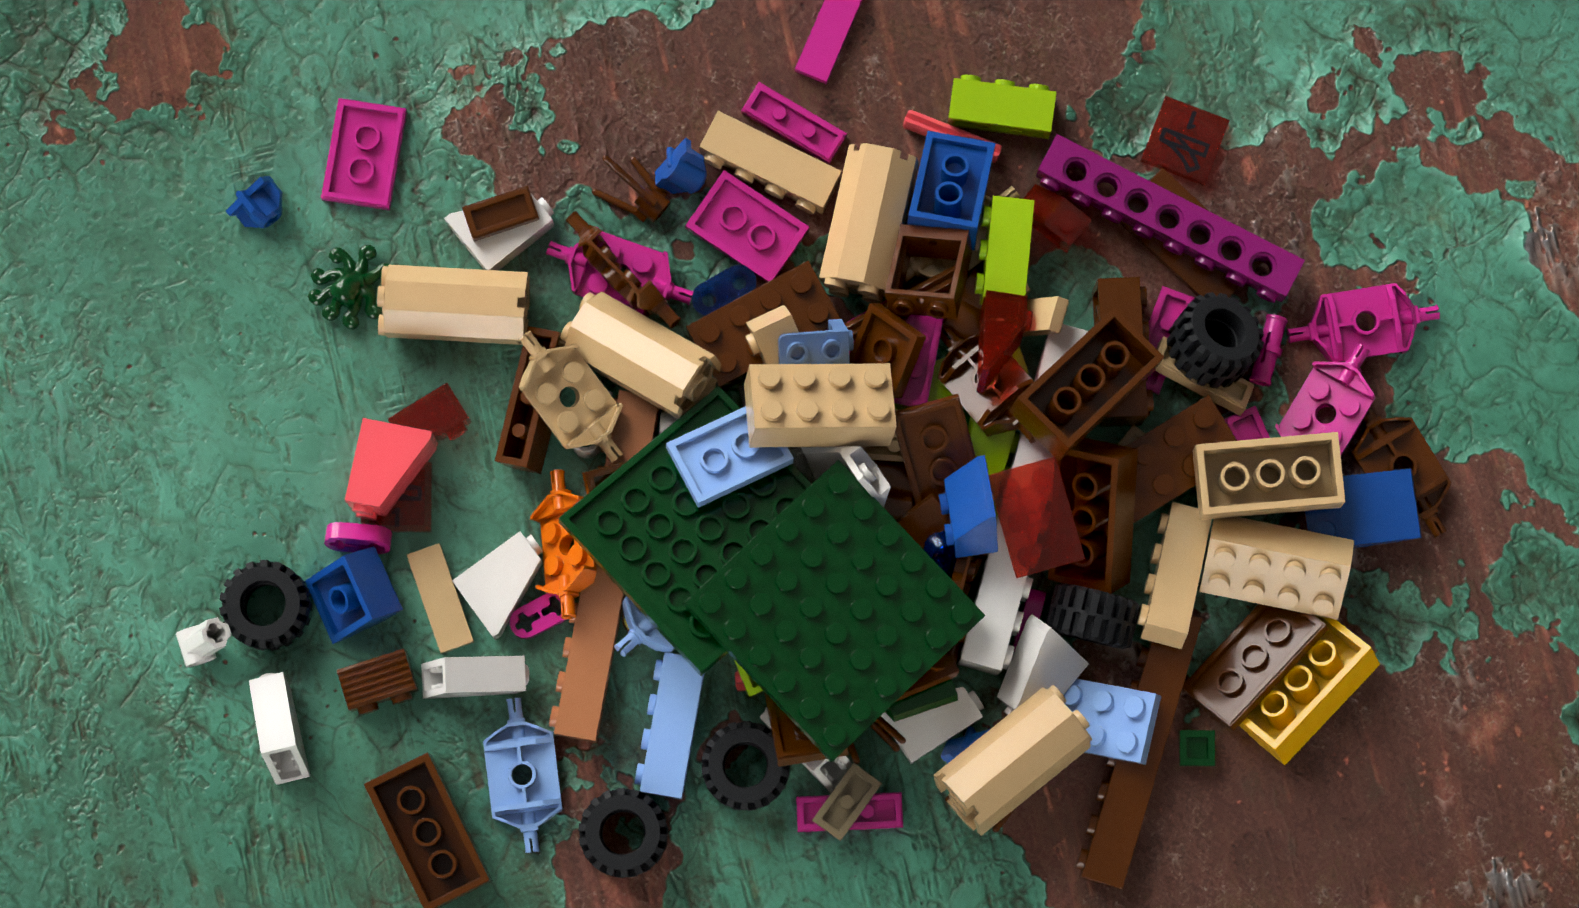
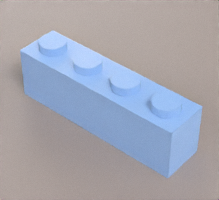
M664 652L663 660H656L653 680L659 681L657 695L650 694L647 714L653 715L651 729L644 728L641 749L647 750L645 764L638 763L634 784L641 785V793L682 800L705 673L700 676L679 654Z

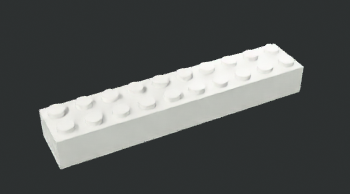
M1063 324L1059 334L1046 335L1034 382L1088 331ZM1021 431L996 519L998 552L987 553L974 604L986 616L966 634L957 665L996 676L1002 671V668L1007 670L1012 660L1015 646L1009 645L1011 635L1016 636L1020 630L1024 612L1018 611L1020 601L1026 602L1031 590L1033 578H1029L1027 575L1029 568L1034 569L1039 560L1042 545L1036 543L1038 534L1044 535V532L1047 530L1051 511L1045 508L1047 501L1052 502L1055 457L1036 438V442L1030 443Z

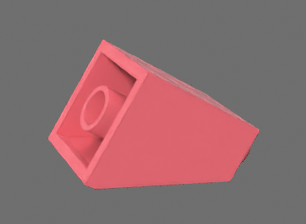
M363 418L345 501L352 511L356 512V517L376 521L377 515L388 516L398 502V499L405 493L406 488L414 481L437 450L438 442L432 431Z

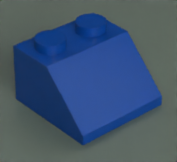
M985 455L977 456L945 478V493L939 494L941 514H948L950 524H944L947 546L954 545L956 558L998 552L996 513Z
M375 546L343 555L305 580L332 644L380 624L403 610Z

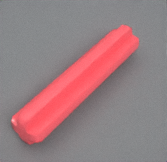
M913 110L908 111L903 122L905 129L925 137L927 131L993 142ZM998 143L995 144L992 163H996L1002 150V146Z

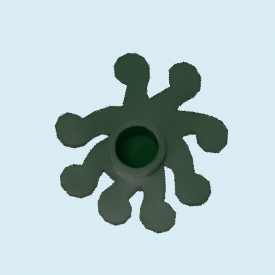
M364 245L360 248L357 264L344 249L335 247L330 251L329 258L333 263L339 264L343 262L344 268H333L328 271L316 268L312 271L311 278L316 285H324L330 281H335L321 291L312 289L308 294L309 301L315 306H321L329 298H333L331 305L323 307L322 315L325 319L329 321L336 320L340 316L341 307L344 306L348 310L342 318L343 325L347 329H356L359 326L357 315L362 307V298L365 299V312L370 319H378L379 315H382V308L377 307L376 294L372 285L381 278L382 267L389 264L381 263L372 271H368L369 260L376 258L377 255L376 249L372 245Z

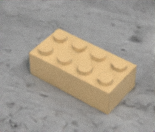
M890 363L749 364L744 382L749 448L890 446L897 427Z
M1338 432L1196 444L1192 451L1199 520L1341 508L1346 502Z
M1241 517L1213 519L1199 592L1338 620L1351 569L1354 540Z

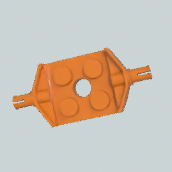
M555 469L550 471L552 487L550 494L544 498L530 516V520L540 522L545 579V585H535V589L558 595L561 602V618L573 619V617H576L574 598L580 596L579 592L594 583L597 568L596 562L559 523V517L583 497L571 494V490L566 489L565 471ZM574 539V545L570 548L571 542Z

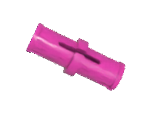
M1275 314L1266 315L1263 328L1264 336L1261 339L1264 342L1263 349L1254 362L1253 370L1249 377L1251 383L1266 387L1271 386L1277 358H1280L1283 350L1280 346L1286 324L1288 323L1285 317Z

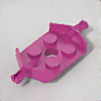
M603 231L600 233V236L610 247L609 250L618 259L617 262L620 266L630 270L642 283L641 287L650 280L665 300L670 301L671 298L690 305L694 291L676 286L672 282L668 253L666 251L662 253ZM550 241L546 255L564 260L565 264L568 265L573 294L584 297L589 292L594 295L604 292L632 308L627 300L588 263L586 257L583 256L582 246L578 247L577 243L574 247L569 248ZM635 309L637 312L643 314L644 309Z
M1396 283L1321 295L1318 298L1311 322L1304 327L1288 328L1287 336H1289V343L1304 340L1313 341L1328 362L1348 361L1357 343L1370 349L1367 357L1398 352L1403 354L1409 350L1417 324L1423 321L1439 320L1440 312H1437L1439 310L1438 305L1423 308L1414 306L1406 292ZM1367 313L1371 315L1374 319V328L1369 331L1361 330L1356 324L1358 314Z
M1357 343L1348 361H1314L1312 363V371L1281 423L1275 425L1280 437L1338 432L1340 455L1342 456L1375 400V395L1361 375L1362 370L1360 368L1368 353H1370V349ZM1324 407H1331L1336 411L1335 419L1327 424L1320 423L1317 420L1318 411Z

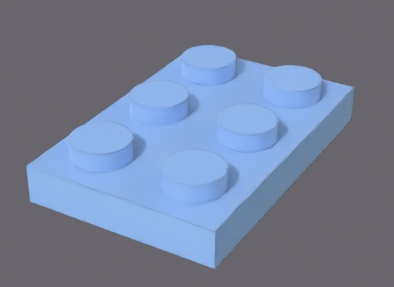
M746 406L666 443V449L698 508L793 464L794 461L788 447L749 448Z
M1076 679L1063 696L1066 699L1064 704L1072 712L1078 710L1089 723V727L1086 730L1092 738L1090 741L1091 747L1084 753L1146 765L1161 696L1156 693Z

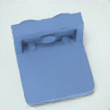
M842 319L828 320V330L784 333L778 338L779 364H852L849 363V351H853L854 348L852 330L847 329Z

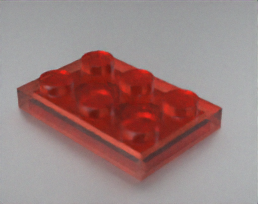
M1055 457L989 475L994 504L1016 578L1085 559Z

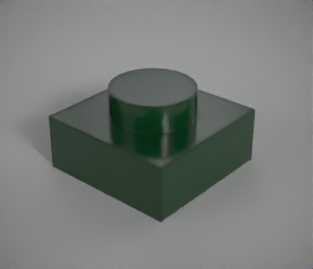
M1215 730L1178 731L1179 766H1215Z

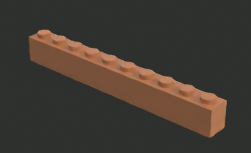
M619 390L618 398L613 399L616 403H622L623 407L611 433V439L620 451L623 452V455L614 462H610V459L606 456L605 466L628 461L655 439L660 412L658 407L629 391ZM597 563L594 583L581 591L579 603H575L576 617L569 619V623L574 624L572 638H565L562 657L568 658L566 672L559 671L556 684V692L561 693L559 707H552L549 722L550 727H555L554 734L556 736L594 743L598 742L615 651L614 645L617 641L623 609L622 601L625 598L622 590Z

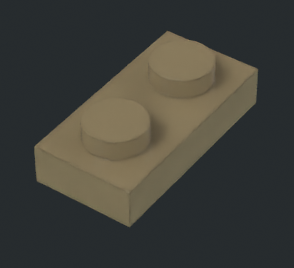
M853 763L812 821L841 842L882 783Z

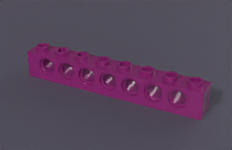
M1056 134L1038 168L1036 178L1041 180L1040 184L1046 189L1053 192H1058L1060 189L1072 195L1070 199L1074 203L1084 208H1089L1091 205L1103 211L1101 215L1113 223L1120 224L1123 221L1132 226V231L1138 236L1148 240L1154 237L1164 242L1163 247L1176 255L1185 253L1195 258L1194 263L1205 270L1213 271L1214 268L1226 274L1225 279L1239 287H1244L1246 284L1256 289V294L1268 302L1275 303L1276 300L1281 303L1283 302L1305 261ZM1071 167H1078L1083 171L1084 179L1072 181L1068 178L1066 170ZM1100 183H1109L1114 187L1115 194L1111 197H1104L1099 194L1097 186ZM1133 198L1141 199L1145 203L1146 210L1142 213H1135L1130 210L1128 201ZM1163 214L1172 215L1176 219L1177 226L1172 229L1164 228L1159 222V216ZM1193 230L1203 231L1207 235V243L1202 245L1194 243L1190 238V232ZM1226 245L1233 246L1238 251V259L1232 261L1225 259L1221 253V248ZM1262 261L1267 264L1269 275L1258 276L1252 269V263Z

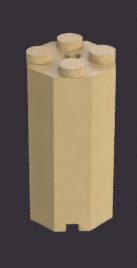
M863 143L860 145L859 150L855 144L849 145L819 276L824 286L829 288L828 293L840 297H849V293L863 295V300L871 303H882L883 297H886L885 289L900 225L907 222L919 168L917 157L909 154L908 160L900 158V150L874 144Z
M407 265L383 266L381 275L382 286H378L377 307H382V315H379L378 335L388 338L523 345L519 338L524 336L528 327L527 313L530 306V276H528V272Z
M591 292L587 293L580 303L579 312L573 321L565 325L561 332V340L566 342L565 346L577 344L579 346L577 351L593 371L677 419L716 387L717 380L712 377L713 370L715 369L720 372L722 364L714 354L604 292H600L597 295Z
M1052 685L1048 689L1042 687L933 775L941 793L946 789L949 791L948 796L950 799L947 802L970 829L973 831L977 829V833L981 836L1091 747L1090 741L1092 738L1086 730L1089 727L1088 721L1078 710L1072 712L1064 704L1066 699L1056 686Z

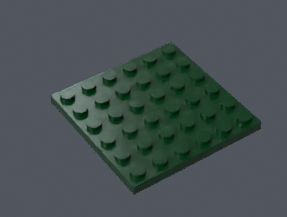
M719 386L559 517V523L700 676L707 672L728 652L684 607L683 603L811 485L810 481L791 464L699 508L697 507L666 449V443L740 409Z
M839 460L683 603L684 607L830 762H833L986 616L874 497H871L855 476Z

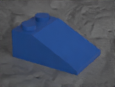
M927 131L908 215V225L969 230L972 250L975 251L996 143Z
M1411 468L1343 476L1346 502L1341 508L1305 511L1308 531L1354 540L1353 549L1422 538Z

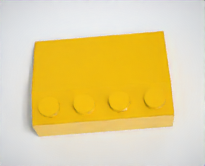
M1316 616L1327 625L1329 630L1239 725L1283 765H1286L1380 665L1372 648L1336 619Z

